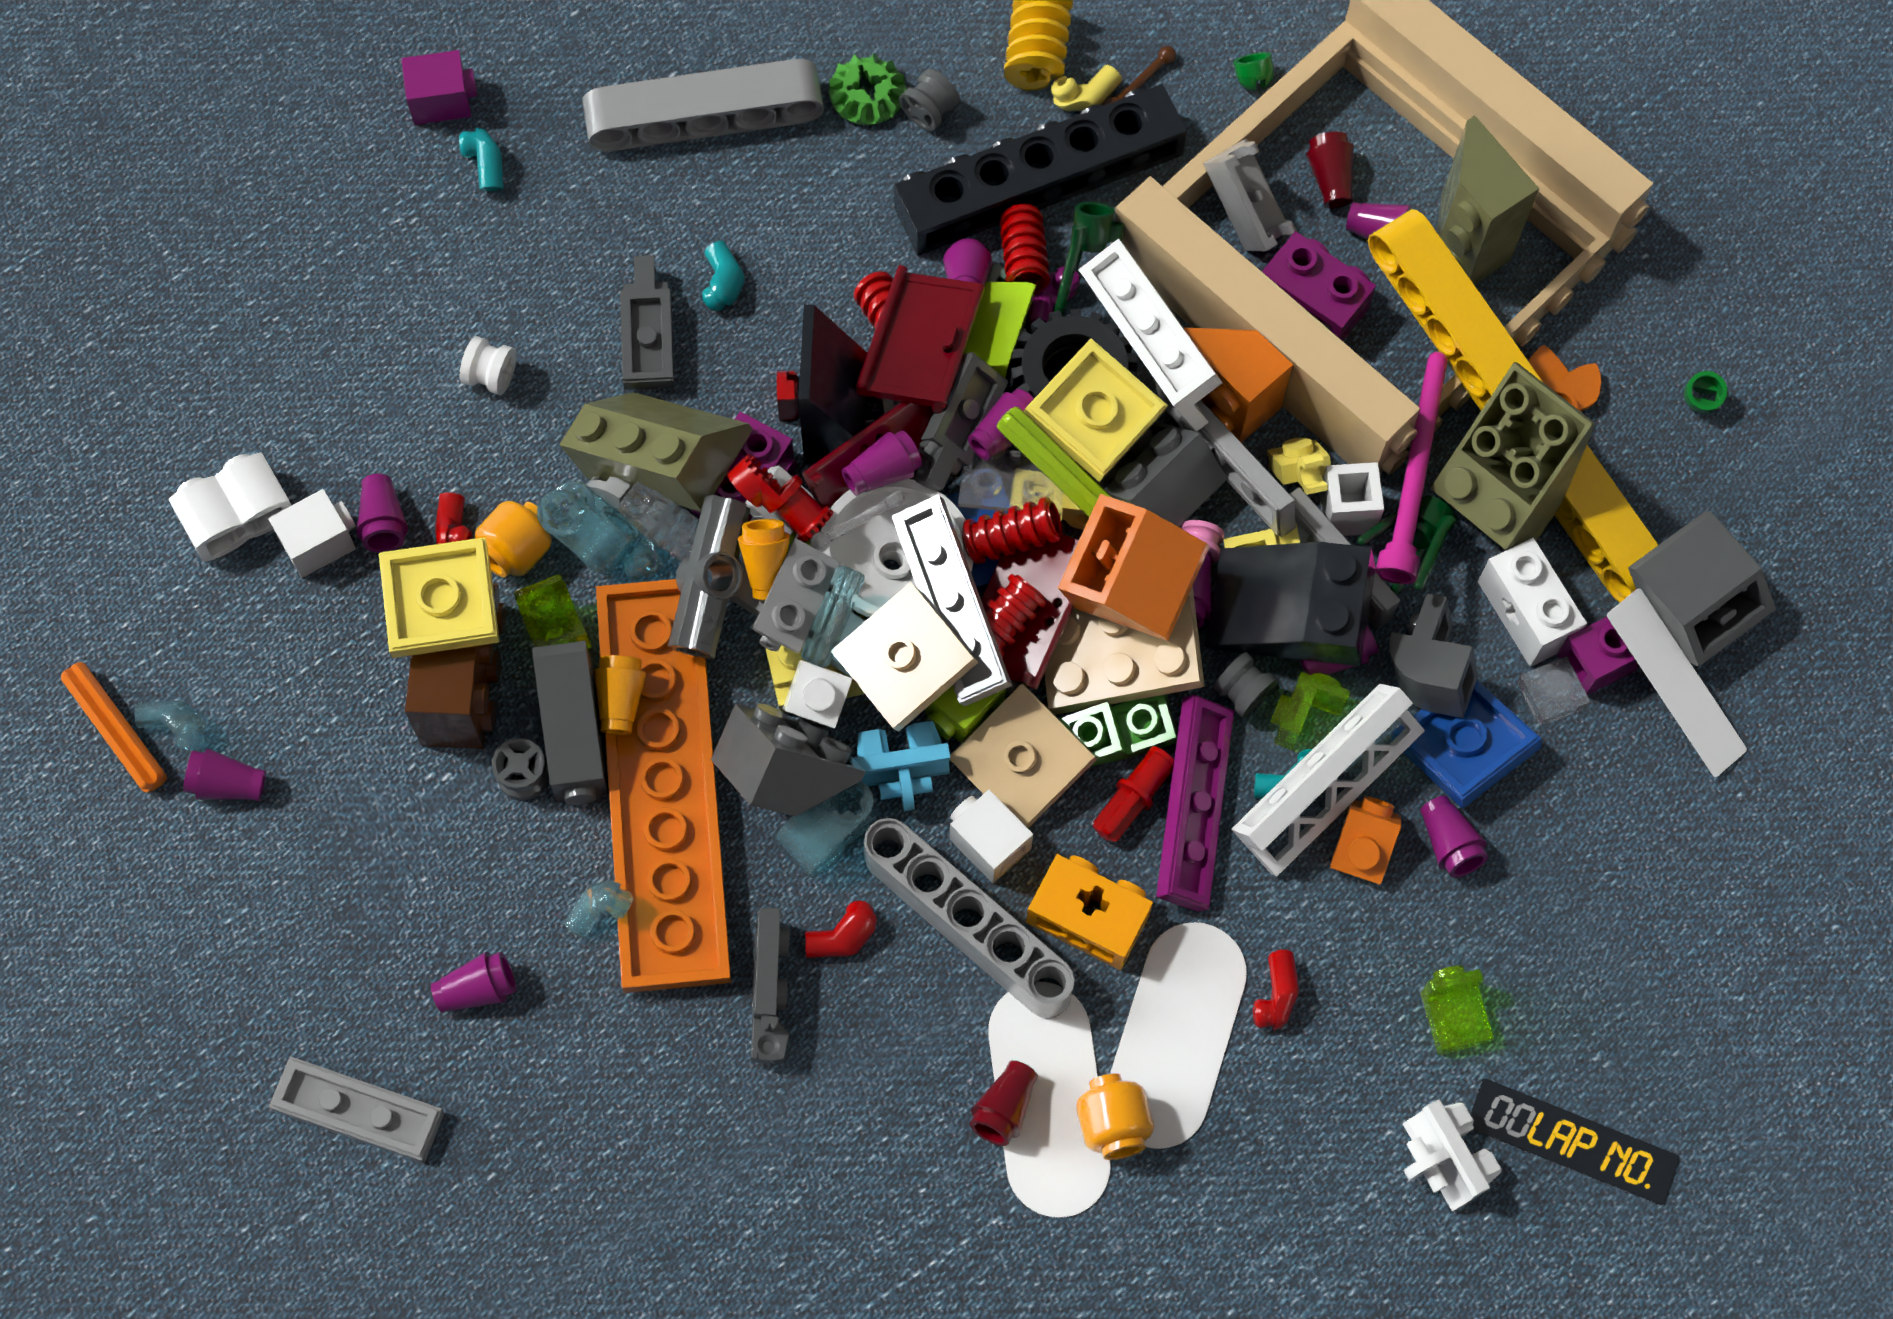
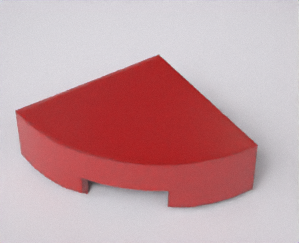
M777 371L779 421H797V417H799L798 376L795 371Z

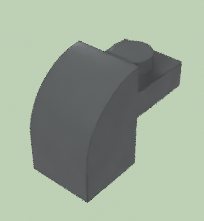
M1426 594L1420 613L1414 612L1411 616L1408 635L1391 632L1389 649L1399 688L1415 706L1433 713L1464 718L1478 678L1473 647L1448 642L1453 623L1447 597Z

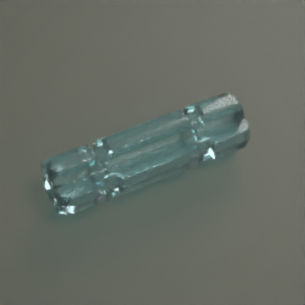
M839 565L836 568L830 584L834 585L832 592H826L811 628L814 631V635L812 638L807 637L802 649L801 657L805 661L819 667H827L830 664L834 655L831 652L834 649L832 645L834 641L840 640L855 605V602L851 601L854 594L859 595L865 581V575L845 565Z

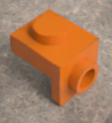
M1364 796L1362 802L1354 800L1348 806L1347 816L1330 863V868L1381 885L1401 828V815L1393 812L1394 806L1384 800L1370 796Z

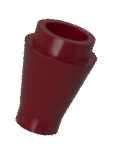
M1327 132L1314 136L1309 140L1310 149L1306 152V157L1322 194L1324 207L1340 208L1353 202L1354 144L1348 142V136L1344 132Z
M1009 1061L1004 1072L971 1108L973 1115L970 1122L971 1129L984 1140L999 1146H1007L1012 1138L1019 1137L1031 1092L1038 1078L1037 1073L1030 1066L1022 1062Z

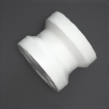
M474 336L469 342L461 362V383L475 386L478 383L486 385L489 392L502 395L508 388L515 370L517 360L516 348L506 345L496 348L490 346L488 339Z

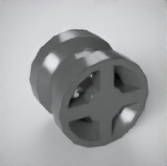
M926 69L918 77V85L915 88L906 89L899 96V102L905 114L917 126L927 131L935 130L941 124L942 115L945 112L953 111L960 104L961 100L954 85L944 75L934 69Z
M1245 652L1235 659L1220 675L1213 685L1212 691L1219 697H1228L1235 704V712L1242 718H1245L1269 696L1278 680L1271 673H1262L1255 667V659L1248 652Z
M524 738L510 739L502 743L494 752L492 770L502 792L509 798L519 801L531 800L540 795L547 787L549 780L548 765L539 746L531 740ZM513 775H523L526 779H524L523 777H522V778H517V777H514V778H513Z

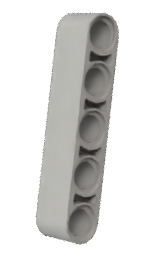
M791 59L604 86L587 92L583 96L582 101L589 145L595 150L604 152L803 124L819 118L824 112L817 67L814 62L807 59Z
M885 818L877 820L870 825L865 833L864 855L867 868L877 879L1032 1013L1039 1017L1052 1018L1066 1011L1071 1002L1074 976L1071 968L1065 961L904 823L897 819ZM888 840L898 843L902 851L895 857L886 858L878 855L874 849L879 843ZM928 874L939 878L942 885L936 891L923 892L917 889L913 883L918 877ZM962 909H973L980 914L982 920L976 926L964 927L958 924L953 917L955 913ZM1010 943L1016 945L1023 955L1016 961L1004 962L997 958L994 954V949L1000 944ZM1052 978L1061 984L1063 992L1056 997H1044L1036 991L1034 985L1040 979Z

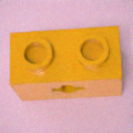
M1056 854L1028 907L1026 923L1121 971L1150 916L1153 901L1145 898L1146 892L1129 881L1119 879L1115 883L1097 874L1098 868L1081 857L1072 855L1067 859ZM1092 900L1099 902V910H1095L1091 916L1083 913V907L1088 906Z

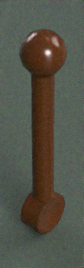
M1171 46L1162 47L1158 52V58L1117 97H1108L1104 101L1103 106L1123 99L1129 92L1140 88L1163 65L1172 64L1177 56L1175 49Z

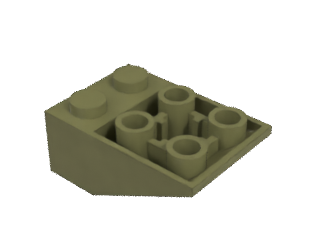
M1514 362L1430 489L1505 550L1531 538L1537 541L1560 508L1596 423L1519 363Z

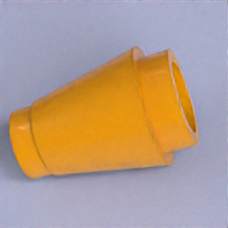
M758 519L742 525V535L738 537V543L750 587L752 588V597L755 599L766 600L788 553L790 534L784 532L783 521Z
M608 655L599 658V668L594 669L593 672L599 721L601 722L600 732L615 735L632 734V724L635 720L646 673L641 671V659L621 655Z

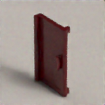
M899 265L856 383L858 395L932 406L933 412L942 413L943 408L947 405L981 303L985 285L908 273L905 266Z
M901 402L805 470L802 474L815 501L822 508L826 506L831 508L844 493L850 490L843 479L841 470L850 465L854 459L877 441V434H879L880 439L887 432L896 434L903 430L911 437L917 449H919V445L922 442L921 438L934 413L932 406Z
M1063 534L1060 541L1056 543L1046 540V544L1039 548L1031 544V548L1025 552L1016 548L1014 555L1006 556L1002 553L981 599L986 612L989 609L986 605L989 599L995 601L1000 596L997 593L999 587L1006 588L1010 582L1007 578L1010 574L1015 576L1018 574L1045 596L1046 606L1044 608L1038 606L1034 611L1037 617L1033 621L1028 618L1023 624L1026 630L1023 633L1017 631L1013 636L1016 640L1014 645L1010 646L1007 644L1003 648L1005 652L1003 661L1010 680L1018 684H1024L1026 687L1037 690L1074 608L1060 592L1058 586L1079 540ZM1058 601H1062L1058 606L1056 605Z

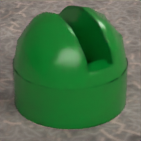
M1253 53L1234 60L1236 77L1244 89L1256 91V81H1259L1262 88H1266L1272 81L1274 65L1271 53Z
M1702 371L1695 374L1684 388L1685 402L1690 409L1698 413L1715 411L1724 403L1727 397V385L1724 379L1712 371ZM1692 390L1699 393L1716 395L1715 401L1694 397Z

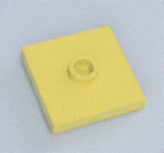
M1091 338L1033 399L1024 412L1072 459L1100 482L1164 413L1168 405Z
M485 537L379 553L388 646L392 658L499 643L489 550Z

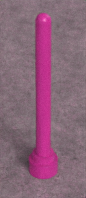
M1433 352L1427 360L1418 406L1421 409L1414 426L1418 432L1411 441L1392 542L1386 544L1385 549L1380 551L1375 572L1382 580L1391 583L1411 584L1415 582L1418 575L1420 558L1416 555L1417 549L1413 546V540L1448 364L1447 357L1442 352Z

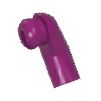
M1065 266L1050 273V282L1046 289L1038 294H1034L1028 312L1027 328L1031 330V323L1039 318L1045 323L1049 321V313L1055 310V303ZM1076 270L1068 300L1076 294L1080 284V276Z

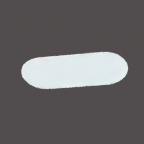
M1204 923L1180 924L1165 931L1153 943L1147 955L1110 1074H1120L1122 1081H1133L1144 1088L1154 1122V1131L1151 1137L1145 1141V1145L1148 1148L1162 1149L1181 1144L1193 1136L1203 1123L1245 988L1246 964L1240 948L1228 934L1212 925Z
M1036 982L1034 985L1036 991L1044 997H1056L1063 992L1061 986L1053 983ZM1007 992L994 1007L988 1027L994 1082L1004 1072L1011 1060L1030 1066L1038 1075L1031 1092L1020 1136L1012 1138L1007 1146H1003L1008 1180L1019 1200L1031 1210L1049 1217L1073 1216L1085 1211L1100 1198L1107 1186L1110 1175V1160H1105L1102 1153H1097L1087 1148L1076 1112V1103L1079 1097L1090 1090L1089 1082L1098 1077L1089 1018L1083 1005L1073 994L1066 1011L1056 1017L1044 1018L1032 1013Z

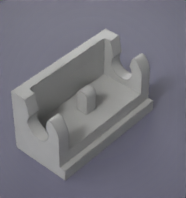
M1242 140L1203 164L1244 250L1268 251L1278 245L1275 240L1276 238L1286 234L1292 235L1297 230L1293 221H1285L1255 157L1259 149L1255 141L1248 142V140Z

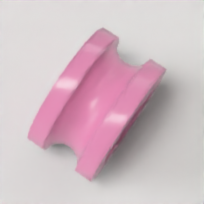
M1202 520L1184 521L1180 528L1206 542L1210 546L1207 555L1213 559V563L1217 562L1221 552L1218 545L1224 541L1225 532L1222 528Z

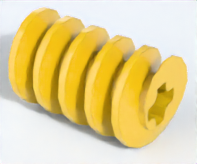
M1013 0V13L1010 20L1011 30L1008 35L1009 46L1006 50L1007 62L1004 65V77L1010 84L1026 91H1034L1046 88L1051 80L1058 79L1064 75L1065 63L1063 60L1067 56L1065 43L1069 40V30L1067 27L1071 24V14L1069 11L1073 8V0Z

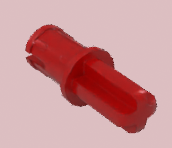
M1156 746L1150 747L1147 755L1130 776L1117 782L1118 791L1093 821L1092 827L1100 837L1111 843L1118 842L1141 811L1150 810L1153 806L1152 797L1173 772L1174 759L1167 752Z

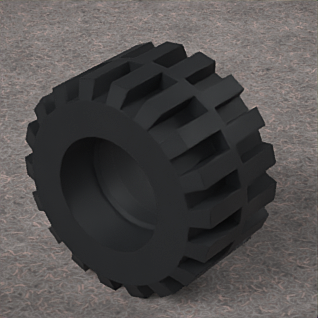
M1070 309V316L1062 317L1060 310L1049 313V321L1047 323L1040 318L1031 323L1030 333L1023 331L1019 337L1017 349H1014L1012 355L1010 393L1016 389H1022L1035 398L1049 383L1046 375L1058 367L1065 366L1091 338L1136 378L1138 376L1137 354L1131 353L1132 346L1125 336L1119 337L1120 329L1115 322L1111 321L1107 325L1102 323L1103 315L1092 311L1089 318L1081 316V309Z

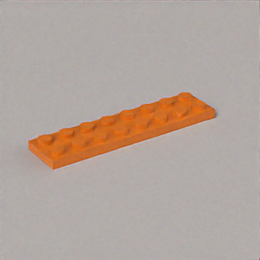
M676 579L596 586L600 657L621 655L639 658L642 660L641 671L646 673L635 720L632 724V734L615 735L605 733L623 993L731 983L715 766L711 760L713 756L707 664L704 658L685 655L673 651V648L668 646L681 595Z

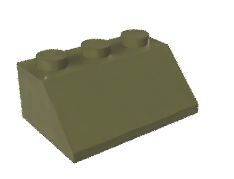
M1475 115L1467 120L1441 195L1437 226L1438 235L1474 285L1510 262L1539 191V187Z
M631 392L584 404L559 445L587 479L591 480L595 476H600L602 481H607L610 477H616L629 483L631 492L701 512L705 496L715 494L753 428L746 422Z

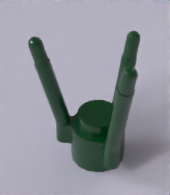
M1083 202L1075 206L1071 244L1054 312L1060 310L1062 317L1066 309L1075 270L1078 272L1083 251L1090 253L1102 252L1106 249V244L1109 242L1113 243L1117 239L1123 243L1125 224L1114 222L1115 210L1107 204Z
M1427 495L1421 499L1413 546L1416 547V555L1420 560L1426 550L1427 553L1414 582L1416 590L1424 588L1444 540L1456 523L1454 513L1449 505L1435 496ZM1398 510L1358 538V543L1364 546L1394 527ZM1393 583L1390 589L1398 597L1406 584Z

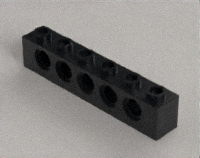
M1163 84L1150 89L1138 88L1129 92L1123 99L1104 106L1101 104L1092 105L1083 110L1078 116L1062 122H1047L1038 127L1035 132L1016 139L1004 138L987 150L971 156L967 154L956 156L949 160L946 165L931 171L913 172L904 177L901 182L894 184V209L916 255L919 256L1000 225L1001 214L1011 206L1028 204L1041 210L1181 157L1184 153L1187 129ZM1130 130L1136 134L1124 135L1118 131ZM1084 146L1090 148L1091 151L1080 152L1074 148ZM1032 163H1042L1048 167L1036 169L1029 165ZM995 179L1003 184L991 186L986 184L985 181ZM945 196H952L958 200L946 203L939 199Z

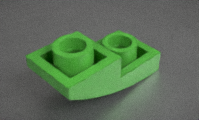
M1167 694L1127 701L1116 706L1105 702L1059 718L1098 758L1091 766L1145 754L1152 746L1161 749L1177 743L1178 729Z

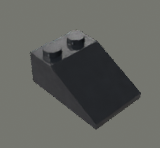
M804 304L799 411L804 464H815L876 421V418L867 417V402H877V398L858 395L856 383L867 352L815 305Z
M1327 542L1221 548L1211 606L1212 610L1210 612L1205 642L1206 649L1238 653L1248 652L1249 654L1361 667L1376 570L1372 548Z

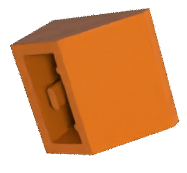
M1184 328L1223 382L1203 397L1201 401L1242 443L1281 409L1293 364L1257 330Z
M1100 494L1058 589L1078 610L1168 641L1210 546L1201 539L1145 508Z

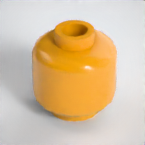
M513 501L502 502L475 531V539L486 538L491 571L503 578L507 577L508 574L516 577L527 574L546 554L552 543L551 535L546 527L549 524L547 515L531 502H526L524 505Z
M1118 1073L1102 1075L1089 1082L1090 1090L1081 1095L1076 1103V1112L1087 1148L1094 1152L1102 1153L1105 1160L1122 1159L1143 1151L1146 1148L1145 1141L1151 1137L1154 1131V1122L1144 1088L1133 1081H1122L1121 1075Z

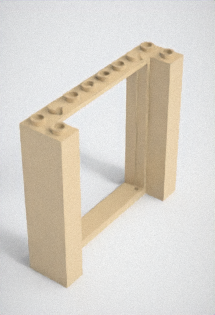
M1350 0L1346 19L1339 27L1167 183L1161 186L1151 176L1147 178L1116 206L1114 222L1125 224L1124 246L1171 310L1192 328L1257 330L1293 364L1282 406L1348 464L1378 462L1379 475L1383 471L1391 475L1403 464L1409 455L1406 449L1411 445V441L1418 432L1414 426L1421 408L1188 209L1213 186L1203 163L1242 140H1248V142L1255 141L1256 145H1258L1343 67L1453 159L1466 122L1475 115L1539 187L1527 220L1574 258L1563 271L1504 327L1514 342H1517L1521 347L1526 345L1538 332L1542 325L1539 320L1548 311L1556 315L1565 307L1574 294L1571 289L1580 280L1588 284L1597 276L1606 263L1603 258L1612 249L1620 253L1633 240L1638 232L1634 226L1649 209V205L1645 203V200L1654 183L1431 1ZM1456 375L1443 385L1434 433L1443 422L1440 416L1449 407L1458 410L1471 397Z

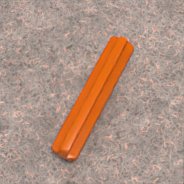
M77 662L64 670L61 674L62 682L141 790L145 793H150L163 785L167 780L166 773L86 664Z

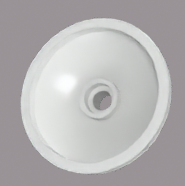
M910 479L864 492L858 496H855L850 490L844 493L830 508L834 513L821 529L818 546L819 551L841 562L830 586L834 593L850 608L870 618L910 582L917 587L892 516L936 495H939L945 501L971 572L973 560L968 556L962 539V527L965 518L953 502L939 491L929 489ZM885 560H894L900 565V568L897 570L888 569L883 562Z

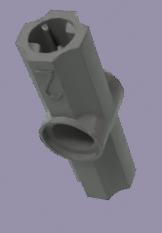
M709 495L704 498L691 554L680 563L677 569L676 582L681 595L668 646L673 648V651L704 659L715 657L728 600L740 590L743 583V571L741 564L738 562L741 551L738 537L742 535V525L748 522L751 510L746 506V503L716 495ZM708 569H710L712 574L711 585L708 583L707 579Z

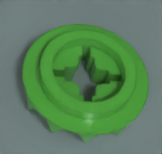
M875 52L870 58H859L854 54L851 61L846 64L838 63L835 74L829 79V97L834 109L846 120L860 125L879 124L892 118L900 110L899 96L906 90L904 74L899 73L893 60L888 62L880 60ZM861 77L868 79L871 85H875L874 101L871 100L870 95H867L864 89H859Z

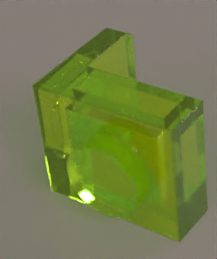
M561 575L552 576L514 592V598L534 647L585 641L587 649L591 648L587 633Z
M1301 672L1292 697L1281 694L1270 723L1279 726L1274 744L1293 751L1310 707L1313 706L1333 715L1341 716L1350 691L1342 688L1339 681L1321 673L1309 675Z

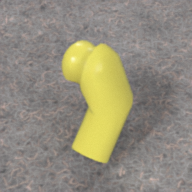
M1104 65L1088 84H1077L1074 78L1060 77L1054 81L1051 87V92L1054 96L1053 101L1057 107L1064 111H1083L1092 105L1102 104L1122 82V77L1110 65Z

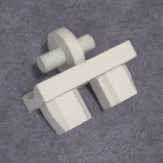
M1439 1099L1428 1104L1420 1113L1403 1123L1411 1138L1407 1146L1416 1160L1415 1163L1404 1170V1173L1409 1181L1424 1175L1434 1193L1442 1192L1452 1212L1465 1206L1490 1188L1489 1183L1501 1173V1167L1492 1152L1484 1148L1471 1155L1464 1143L1462 1136L1474 1129L1473 1119L1464 1103L1460 1102L1443 1106Z

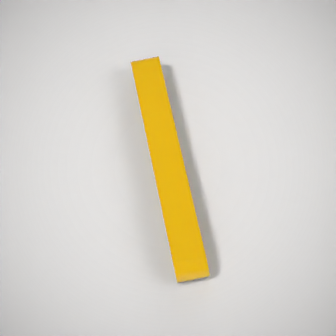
M1411 209L1369 235L1368 246L1374 260L1438 351L1446 355L1448 365L1481 411L1514 362L1519 363L1542 381L1431 223L1421 212ZM1586 445L1563 502L1555 516L1608 592L1620 603L1636 590L1628 567L1657 547L1658 544L1592 450Z

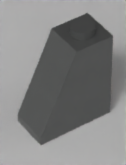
M580 641L533 647L532 654L549 780L555 800H565V803L569 805L592 803L597 799L596 796L609 794L602 732H600L601 722L599 721L594 669L586 642Z

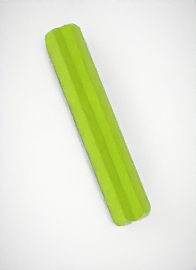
M1014 406L1009 409L998 421V431L1088 517H1090L1100 494L1112 497L1020 407Z

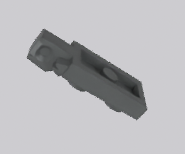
M654 255L634 256L635 284H623V290L620 291L624 390L675 388L670 288L668 282H657Z
M973 352L963 354L947 405L943 408L942 413H933L921 438L922 442L919 445L918 451L923 455L921 457L922 466L914 470V476L911 480H915L918 484L932 490H943L949 476H956L961 467L970 465L975 452L968 443V436L974 432L1002 396L1008 384L1007 379Z
M761 907L756 919L750 1062L782 1064L789 1033L778 1022L779 1018L776 1016V1010L786 1011L787 978H778V957L788 958L790 926L780 925V908Z

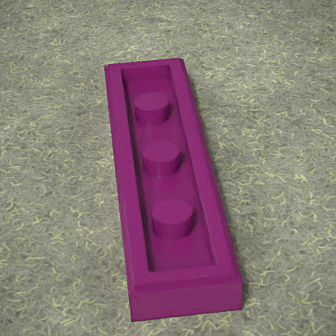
M1193 694L1184 697L1182 700L1156 897L1199 912L1208 910L1210 906L1234 710Z

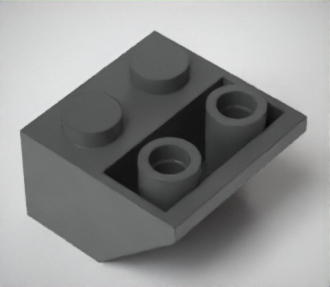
M1156 421L1100 482L1088 473L1113 498L1145 508L1178 527L1228 479L1200 433Z
M1708 511L1703 512L1628 567L1636 589L1640 588L1689 662L1698 667L1776 610L1762 568L1717 517Z
M735 703L711 758L712 762L751 806L792 816H798L862 781L866 772L850 755L852 749L833 738L829 733L831 730L829 726L801 717L800 721L787 718L782 711L761 703L757 704L755 709Z

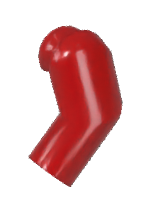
M449 492L439 495L435 522L436 544L473 539L472 532L466 526H462L465 504L464 496Z
M853 901L846 907V914L833 930L805 931L806 958L845 957L858 953L875 932L877 918L873 907L866 901Z
M1277 950L1268 956L1272 993L1271 1000L1257 999L1253 1003V1022L1258 1028L1272 1027L1273 1030L1280 1029L1287 1024L1299 994V983L1294 953L1289 950Z

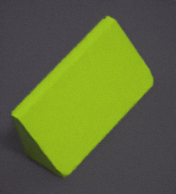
M986 282L964 354L973 352L1006 379L1012 362L1013 351L1017 347L1018 339L1021 336L1033 301L1036 284L1029 282Z

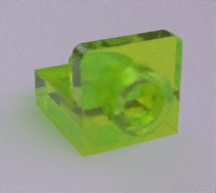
M1456 965L1434 972L1432 974L1433 979L1429 980L1421 991V997L1438 1055L1491 1043L1494 1037L1479 989L1480 984L1484 980L1481 969L1465 972L1463 965Z

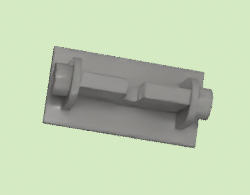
M797 538L793 540L752 627V630L760 633L762 636L759 643L764 648L778 651L782 645L797 654L800 653L841 562Z

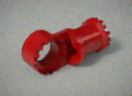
M747 454L727 473L729 480L743 497L758 508L763 506L769 513L777 512L797 533L795 538L802 542L808 541L809 538L811 539L815 533L812 530L818 533L820 530L816 526L824 527L825 523L834 513L828 506L822 508L801 487L803 480L798 475H795L781 486L777 479L773 478L774 475L767 472L766 466L763 469L759 468L762 465L759 460L754 463L757 459L751 454Z

